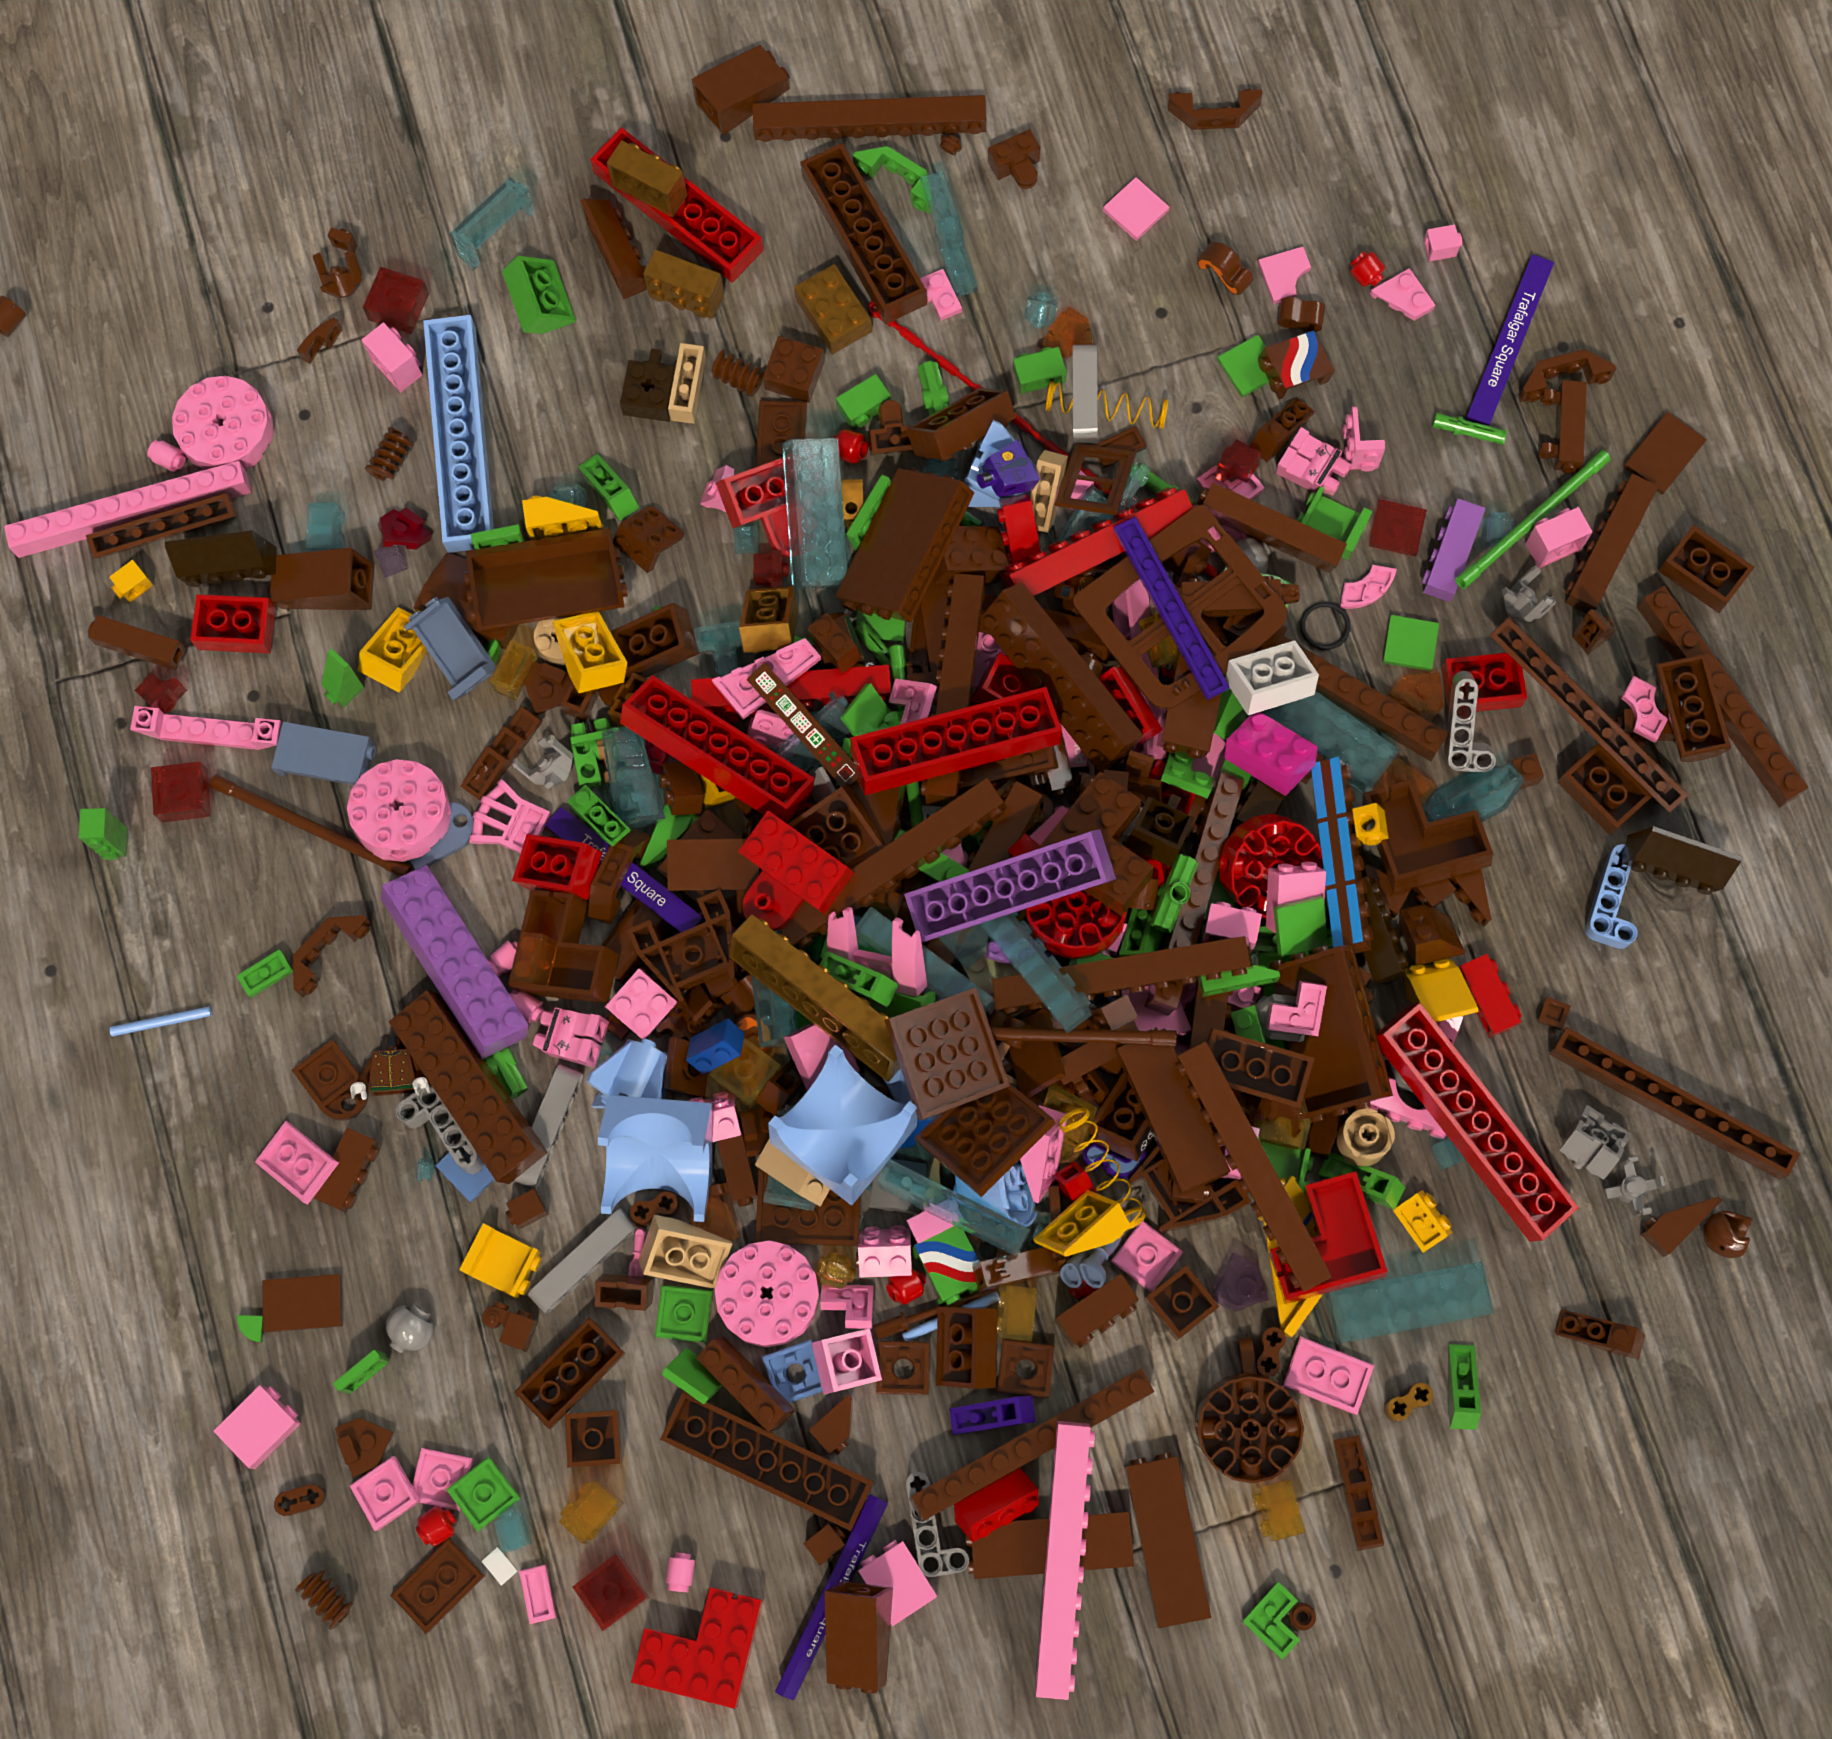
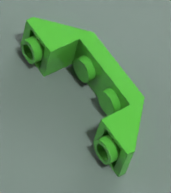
M888 146L857 151L852 155L853 163L861 175H867L873 179L882 165H884L889 172H896L907 183L915 185L910 191L912 205L919 211L924 210L931 214L933 211L932 196L927 171Z

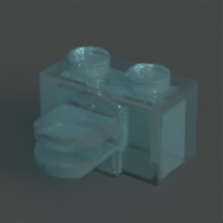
M740 620L694 628L699 653L712 652L715 671L718 675L725 676L730 674L732 670L739 668L736 648L743 647L739 629Z

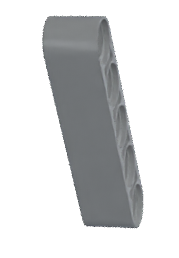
M563 1065L557 1066L532 1125V1130L548 1153L514 1180L515 1182L534 1189L539 1187L581 1086L583 1073Z
M622 1208L618 1209L536 1284L528 1293V1296L544 1314L549 1313L620 1248L639 1226Z

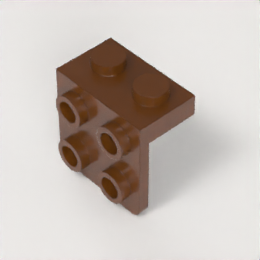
M648 506L620 523L613 544L619 547L622 552L648 573L654 569L660 553L682 540L684 532L654 506Z
M1198 540L1164 561L1162 565L1180 577L1176 585L1177 588H1180L1182 582H1185L1187 579H1197L1208 565L1207 560L1212 549Z

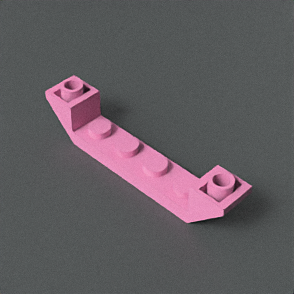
M134 706L130 730L165 741L260 750L277 745L281 721L255 718V723L168 715L164 714L159 708Z

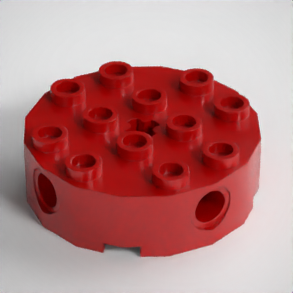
M1276 814L1255 816L1238 826L1225 842L1219 860L1220 881L1229 898L1241 907L1255 909L1256 913L1262 914V917L1266 918L1268 868H1278L1279 864L1301 866L1303 862H1314L1324 870L1322 851L1314 836L1292 819Z
M1084 890L1025 909L1028 928L1036 941L1053 954L1072 959L1095 956L1111 947L1122 933L1127 916V911L1123 916H1120Z

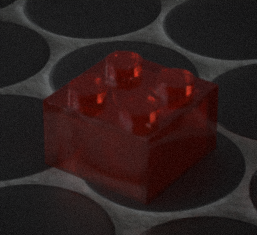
M615 1554L572 1586L602 1631L610 1629L650 1598L620 1554Z

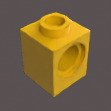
M133 560L109 577L114 583L111 588L120 599L124 596L130 603L153 586Z
M1377 803L1352 809L1356 837L1363 844L1376 845L1381 840L1389 839L1385 811ZM1375 822L1374 827L1370 830H1367V826L1370 823Z

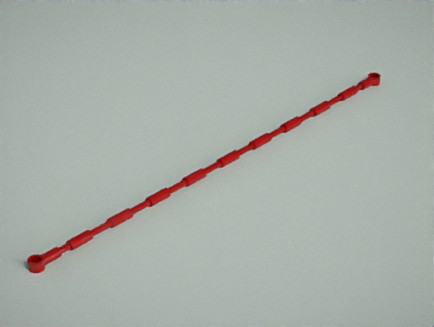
M871 302L868 306L869 315L872 318L882 320L878 311L874 312L871 310L875 308V305ZM896 320L887 323L889 327L899 331V335L917 349H922L936 360L935 362L953 377L956 376L972 388V392L983 388L963 375L959 368L942 355L936 354L927 347L923 340L906 327L899 325ZM1015 413L1016 418L1011 420L1013 424L1026 434L1029 433L1045 445V449L1048 451L1069 456L1068 453L1051 440L1048 441L1036 432L1032 425ZM1081 467V471L1086 476L1097 477L1088 469L1085 470ZM1094 482L1095 488H1097L1099 491L1102 490L1107 495L1110 494L1111 490H1103L1100 488L1099 482ZM1122 499L1120 504L1122 509L1136 508L1127 499ZM1209 563L1203 571L1212 579L1220 575L1218 570Z

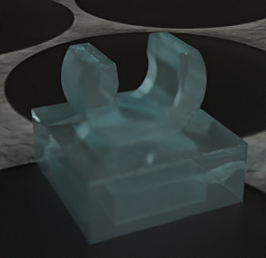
M757 526L733 529L736 554L760 552Z

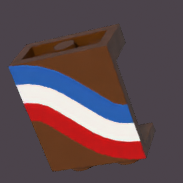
M1314 331L1265 347L1258 358L1259 367L1266 374L1270 389L1275 392L1278 399H1282L1288 389L1316 379L1319 385L1328 383L1335 372Z

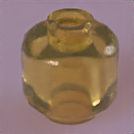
M829 1252L826 1256H821L817 1265L816 1276H819V1280L823 1285L843 1289L848 1282H853L856 1268L852 1267L853 1264L850 1257Z

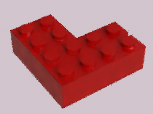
M1356 1171L1305 1185L1304 1192L1318 1236L1311 1239L1332 1278L1305 1292L1300 1287L1295 1289L1288 1274L1292 1273L1287 1263L1282 1265L1275 1252L1279 1247L1270 1249L1269 1255L1276 1277L1281 1276L1278 1278V1284L1284 1304L1386 1277L1388 1271Z
M710 1587L697 1640L652 1628H644L631 1683L736 1709L764 1600L743 1594H738L737 1599H733L735 1598V1592Z

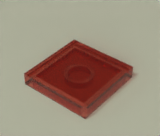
M1379 499L1369 546L1416 557L1427 510Z

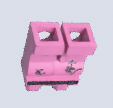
M1301 427L1278 463L1276 474L1308 490H1312L1314 493H1317L1321 486L1325 488L1324 493L1334 496L1340 482L1332 478L1331 475L1334 472L1345 477L1350 470L1351 463L1341 457L1343 451L1337 448L1334 449L1331 445L1317 440L1309 435V431Z
M556 1007L554 1011H543L540 1019L541 1024L549 1028L546 1035L540 1033L535 1035L533 1045L551 1057L595 1068L602 1047L596 1042L603 1043L609 1021L600 1015H588Z

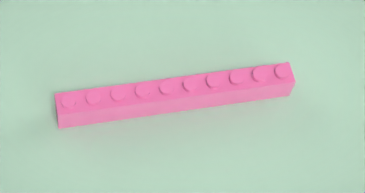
M235 461L5 525L4 528L9 548L20 558L85 540L88 534L224 493L231 494L232 498L250 494L251 489L245 469L240 461Z
M1057 1421L1035 1684L1036 1697L1068 1700L1069 1692H1074L1075 1675H1070L1071 1664L1076 1665L1077 1648H1073V1637L1079 1636V1621L1075 1620L1076 1610H1081L1082 1594L1077 1593L1078 1583H1083L1084 1566H1079L1080 1555L1085 1556L1086 1539H1082V1528L1087 1529L1088 1512H1084V1502H1089L1090 1485H1086L1087 1474H1092L1093 1459L1088 1458L1089 1447H1094L1095 1431H1090L1091 1427L1087 1423Z

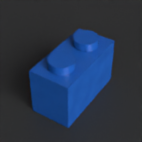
M726 1019L690 1039L686 1061L704 1075L741 1055L745 1033L730 1019Z

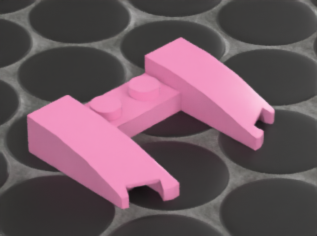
M851 907L845 908L842 911L843 917L840 918L836 917L835 912L829 914L827 951L885 975L899 984L896 990L898 993L917 997L927 987L920 931L917 930L911 937L902 931L903 920L896 917L893 920L892 957L858 949Z

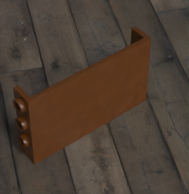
M898 468L835 597L843 602L842 606L852 612H855L857 609L869 616H872L874 613L885 620L894 618L911 623L969 506L974 492L961 480H956L949 475L940 477L929 471L925 474L913 468H909V470Z
M610 528L465 551L468 571L464 572L466 586L471 587V589H466L468 603H473V607H469L471 622L476 621L478 631L625 607L623 597H628L625 582H620V580L624 579L622 565H617V562H621L619 547L614 548Z
M1343 945L1331 949L1328 946L1313 949L1314 954L1306 956V953L1293 955L1290 962L1284 963V960H1278L1269 963L1270 968L1268 969L1279 971L1280 973L1279 980L1274 982L1276 994L1297 996L1299 981L1320 983L1327 986L1318 1036L1305 1035L1302 1042L1289 1041L1293 1052L1315 1058L1304 1094L1308 1113L1299 1115L1300 1120L1310 1118L1311 1123L1325 1120V1114L1333 1113L1334 1117L1349 1113L1348 1108L1355 1106L1356 1111L1371 1107L1370 1102L1393 1096L1352 945Z

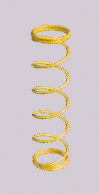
M1050 381L1045 410L1050 412L1053 394L1057 385H1059L1061 409L1063 414L1066 415L1073 405V399L1068 410L1065 412L1061 384L1057 382L1055 385L1054 381ZM1104 389L1099 392L1097 401L1103 391L1108 421L1114 418L1124 395H1126L1128 419L1130 424L1133 425L1140 414L1145 400L1148 398L1152 427H1157L1160 422L1159 428L1164 429L1168 399L1163 400L1162 412L1154 426L1149 396L1143 399L1134 421L1131 422L1129 399L1126 392L1120 397L1111 419L1108 416L1106 392Z
M1077 1108L1062 1117L1058 1126L1064 1133L1079 1127L1085 1122L1095 1126V1133L1091 1140L1076 1146L1073 1151L1079 1152L1093 1142L1105 1144L1107 1151L1102 1160L1088 1165L1084 1171H1091L1102 1162L1110 1161L1116 1163L1118 1171L1115 1177L1098 1185L1096 1191L1107 1188L1114 1181L1126 1182L1129 1186L1128 1194L1124 1199L1117 1200L1116 1202H1120V1205L1125 1200H1135L1139 1203L1140 1207H1134L1124 1212L1128 1216L1139 1211L1138 1215L1130 1222L1131 1227L1129 1229L1134 1228L1145 1219L1146 1210L1142 1208V1203L1139 1200L1127 1198L1131 1191L1130 1182L1125 1179H1116L1120 1171V1165L1117 1161L1105 1159L1109 1151L1108 1144L1102 1140H1093L1097 1134L1098 1126L1092 1121H1086L1090 1114L1088 1109ZM1086 1112L1085 1116L1079 1121L1065 1127L1062 1126L1073 1115ZM1141 1211H1143V1214L1141 1215V1217H1140L1139 1219H1137V1218L1139 1217Z

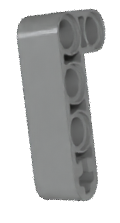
M1073 345V443H1097V345Z
M1467 671L1456 673L1452 679L1445 756L1453 770L1487 772L1495 766L1496 758L1489 745L1473 742L1478 685L1473 675ZM1465 682H1468L1469 684L1465 686L1466 695H1464L1461 687L1465 685ZM1463 705L1468 706V709H1467L1466 712H1464V713H1458V712H1457V709H1458L1460 706H1463ZM1457 730H1466L1464 735L1460 737L1454 736ZM1456 753L1464 754L1459 760L1452 759ZM1488 754L1487 759L1484 761L1477 760L1479 755Z
M429 1085L431 1088L430 1093H427L426 1088H423L419 1091L418 1096L415 1092L398 1104L396 1116L407 1127L417 1128L430 1120L452 1158L461 1169L468 1174H476L482 1170L484 1166L483 1161L431 1085ZM436 1095L435 1101L428 1104L429 1098ZM411 1110H415L414 1115L411 1118L406 1119L407 1113ZM449 1115L448 1121L440 1124L441 1118ZM461 1135V1140L457 1144H452L453 1139ZM467 1152L471 1156L470 1163L463 1153Z
M922 1472L912 1473L907 1478L906 1488L919 1568L927 1577L964 1571L969 1564L968 1554L960 1548L941 1550L935 1515L923 1522L916 1516L915 1509L909 1498L916 1494L917 1490L916 1488H911V1483L915 1482V1477H920L921 1481L926 1482V1485L921 1488L923 1490L930 1486V1481ZM924 1530H930L934 1534V1541L929 1546L922 1545L919 1540V1535ZM955 1552L963 1554L965 1558V1563L961 1568H954L950 1565V1556ZM928 1557L936 1558L939 1563L938 1569L933 1573L927 1572L923 1567L924 1560Z

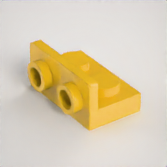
M1421 1190L1393 1211L1424 1253L1452 1234L1453 1231L1450 1229L1452 1224L1444 1214L1441 1215L1435 1206L1437 1204L1434 1198L1429 1193Z

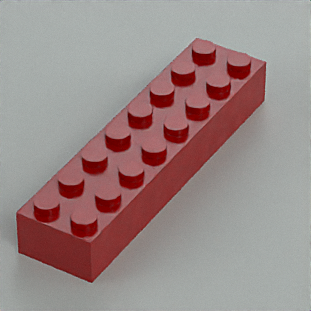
M621 127L590 159L594 174L733 283L764 251L762 237L686 177H684L687 197L673 218L613 187L607 161L621 140L628 144H636L643 152L649 155L655 154Z
M1176 487L1165 488L1156 493V498H1145L1134 504L1136 508L1122 509L1118 511L1117 515H1113L1114 518L1111 520L1102 519L1093 523L1091 530H1079L1069 535L1071 539L1068 541L1059 540L1048 546L1049 550L1046 552L1036 551L1026 556L1027 561L1018 563L1016 561L1004 567L1006 571L1000 574L1006 589L1022 582L1032 596H1035L1124 552L1113 531V527L1135 516L1148 540L1153 538L1193 508L1185 489H1176Z
M889 665L851 667L843 674L839 669L806 671L787 686L813 716L824 713L826 716H834L838 712H844L866 684H872L887 707L892 708V704L889 703L891 695ZM715 678L691 679L692 700L727 723L740 722L741 716L712 683V679ZM766 702L745 719L754 718L758 710L777 713Z
M653 675L622 705L620 720L622 725L763 815L770 811L787 823L811 797L815 781L814 777Z
M1047 687L851 737L850 752L864 794L869 795L1059 745L1062 728Z

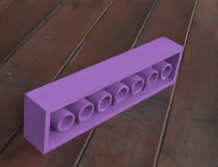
M1099 829L904 895L915 929L920 931L922 943L1115 880L1116 876L1101 830Z
M425 865L382 885L381 900L480 1059L483 1060L526 1038L528 1023L429 867Z

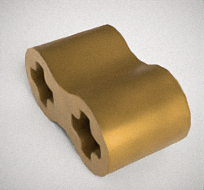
M1417 1383L1410 1386L1404 1396L1395 1397L1386 1402L1384 1406L1386 1417L1393 1422L1407 1419L1414 1408H1421L1432 1402V1388L1425 1383ZM1416 1390H1423V1392L1425 1393V1395L1422 1396L1423 1401L1421 1399H1415L1414 1396L1417 1394ZM1401 1404L1403 1407L1400 1411L1402 1415L1399 1413L1394 1414L1392 1410L1395 1408V1405Z

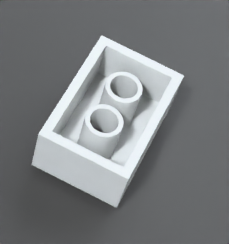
M1294 640L1229 660L1225 680L1247 715H1251L1313 696L1319 674Z

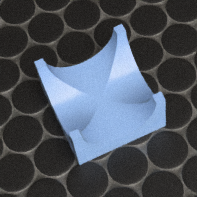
M834 1045L828 1052V1057L822 1071L802 1099L784 1116L780 1118L774 1116L768 1123L770 1143L850 1205H853L917 1127V1107L911 1101L907 1104L898 1103L880 1093L853 1069L847 1061L843 1050Z
M608 1095L598 1134V1145L606 1146V1174L601 1214H612L616 1204L633 1192L644 1189H664L685 1198L693 1209L694 1221L704 1222L710 1186L712 1184V1103Z

